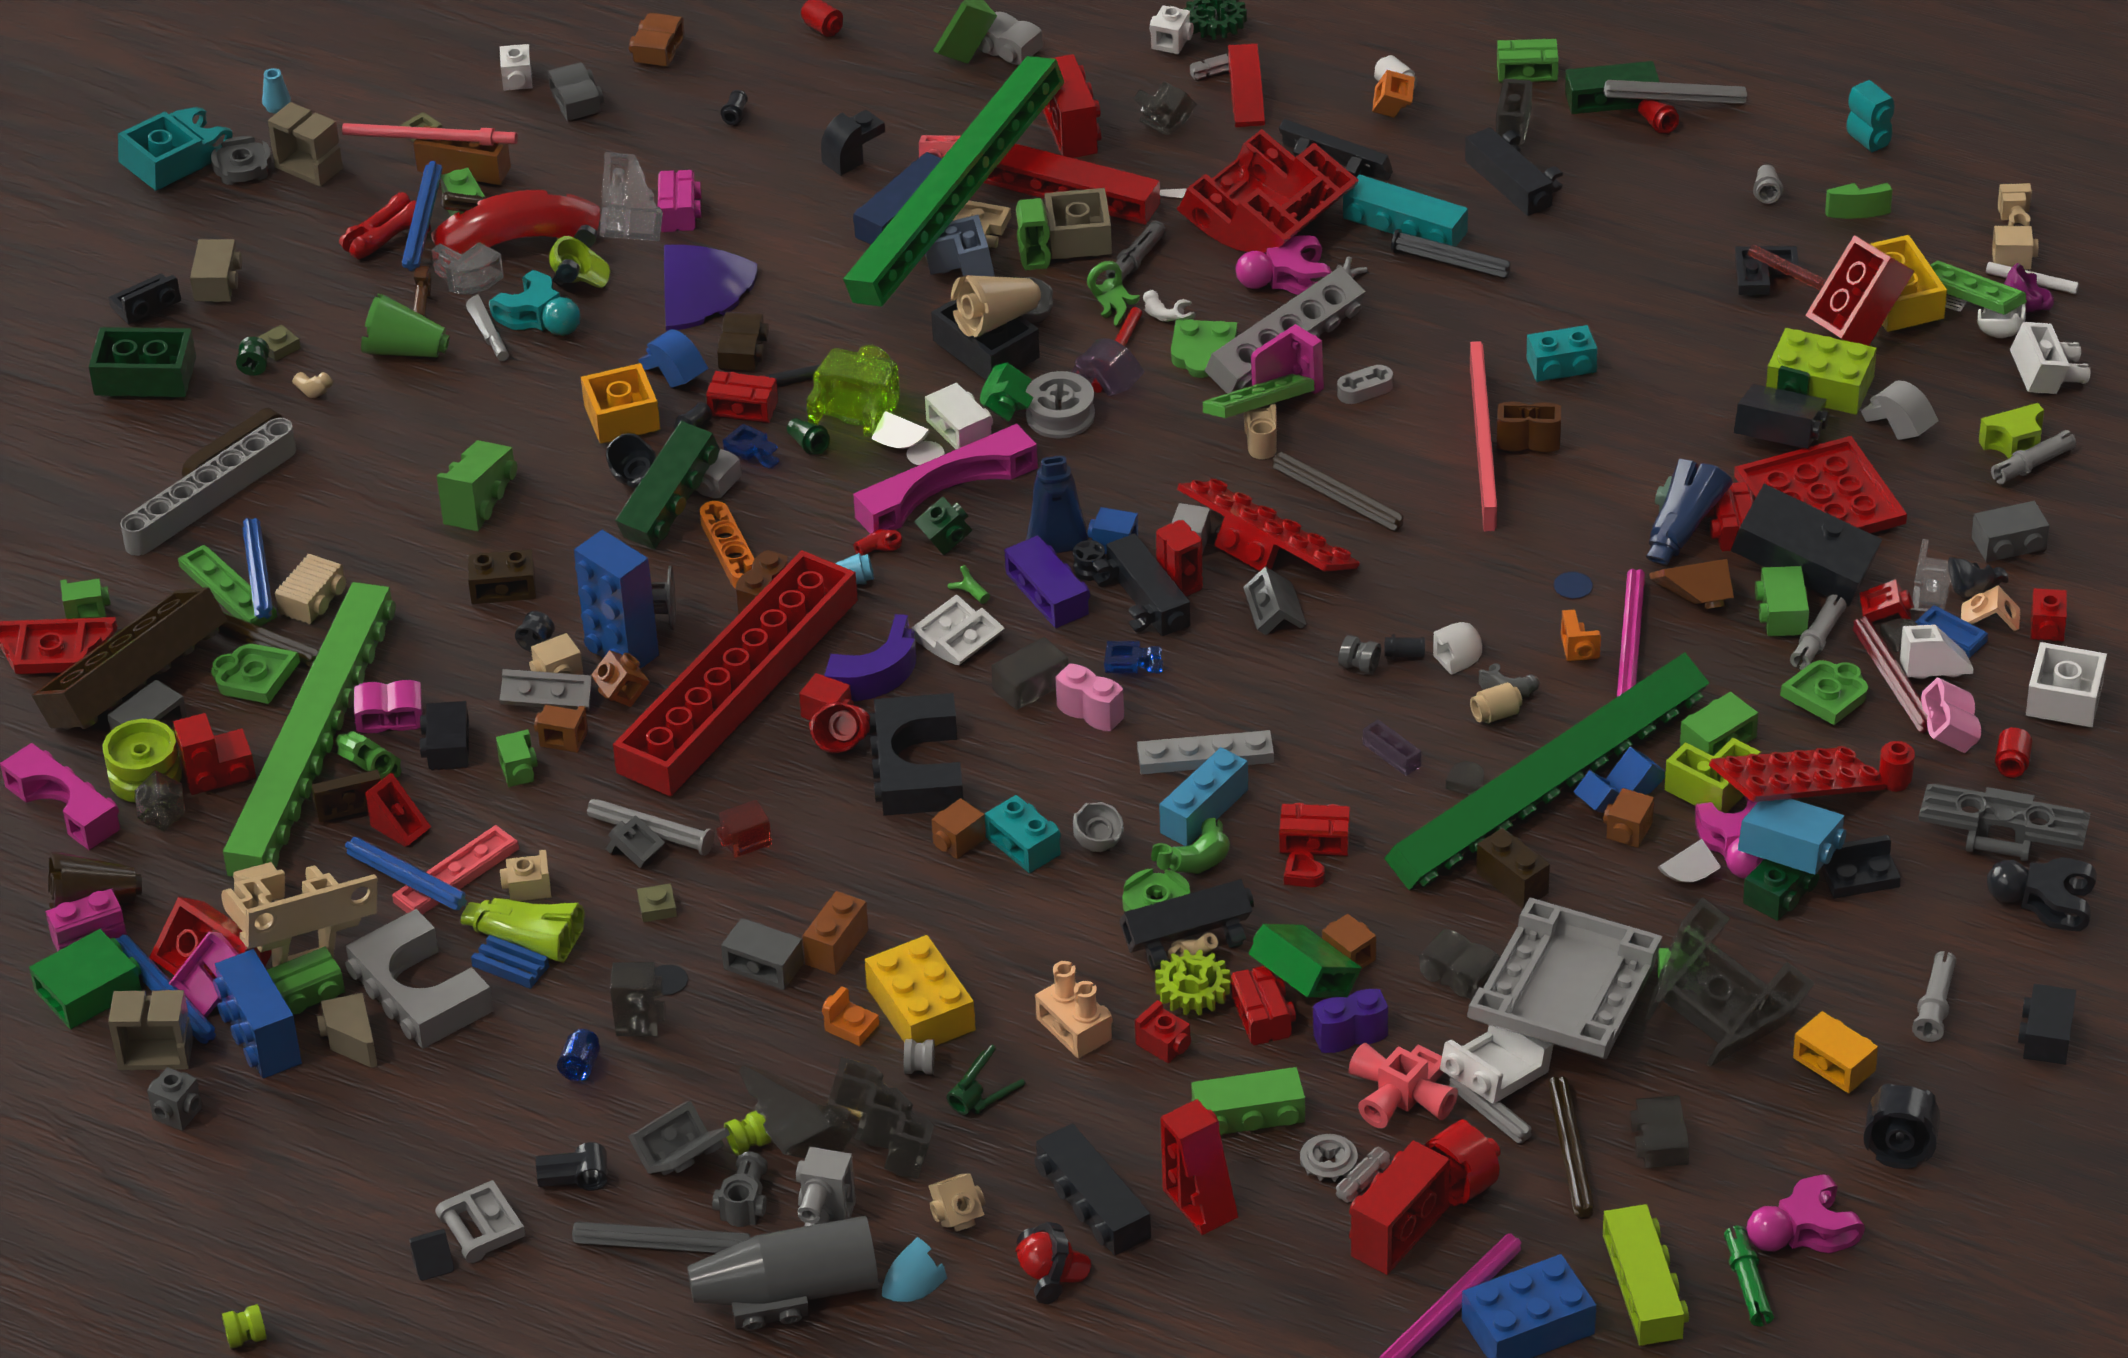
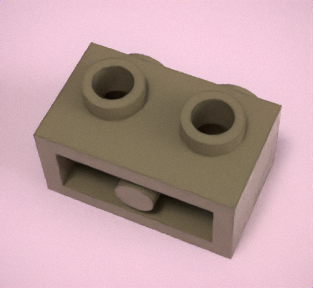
M235 239L198 240L190 276L194 301H231L233 289L238 288L237 270L242 269V253L236 250Z

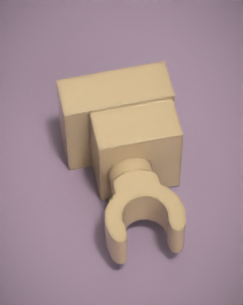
M2030 183L2000 184L1997 203L2001 220H2009L2008 226H2014L2015 223L2030 226V216L2026 213L2030 210L2032 194Z

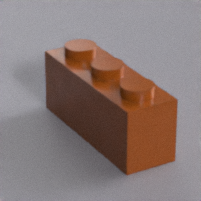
M424 125V127H427V128H437V127H431V126H425V125ZM416 139L413 143L418 172H424L425 166L429 165L430 161H435L436 164L441 165L443 168L441 175L454 170L469 168L476 181L501 185L511 168L508 144L494 143V146H483L479 142Z

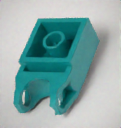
M193 107L177 110L170 114L164 111L118 133V162L156 191L211 164L213 150L215 149L217 152L222 148L221 144L216 147L213 144L224 134L223 141L233 138V132L226 127L203 128L207 124V111L203 108ZM196 115H199L197 123L194 124L193 118Z

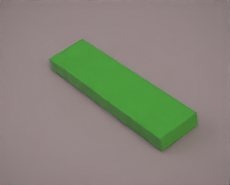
M1941 261L1930 264L1947 289V294L2003 315L2027 302L2026 293Z
M1296 374L1282 376L1205 400L1203 402V413L1228 418L1314 391V380Z
M205 544L178 558L179 567L202 588L209 587L215 599L233 616L258 626H262L278 617L276 608L272 605V616L270 618H257L254 614L251 586Z

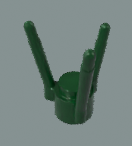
M991 1045L987 1050H983L961 1081L946 1095L949 1105L959 1114L967 1115L971 1110L975 1114H979L986 1106L1025 1085V1080L1021 1079L982 1100L983 1088L975 1080V1077L996 1051L995 1045Z

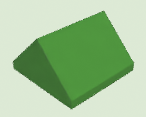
M964 0L933 51L968 64L996 19V13L984 0Z

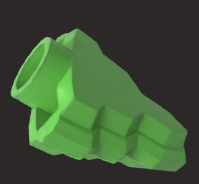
M350 731L346 735L340 734L336 738L337 754L367 772L378 769L381 780L390 773H393L396 778L400 776L401 759L367 737Z

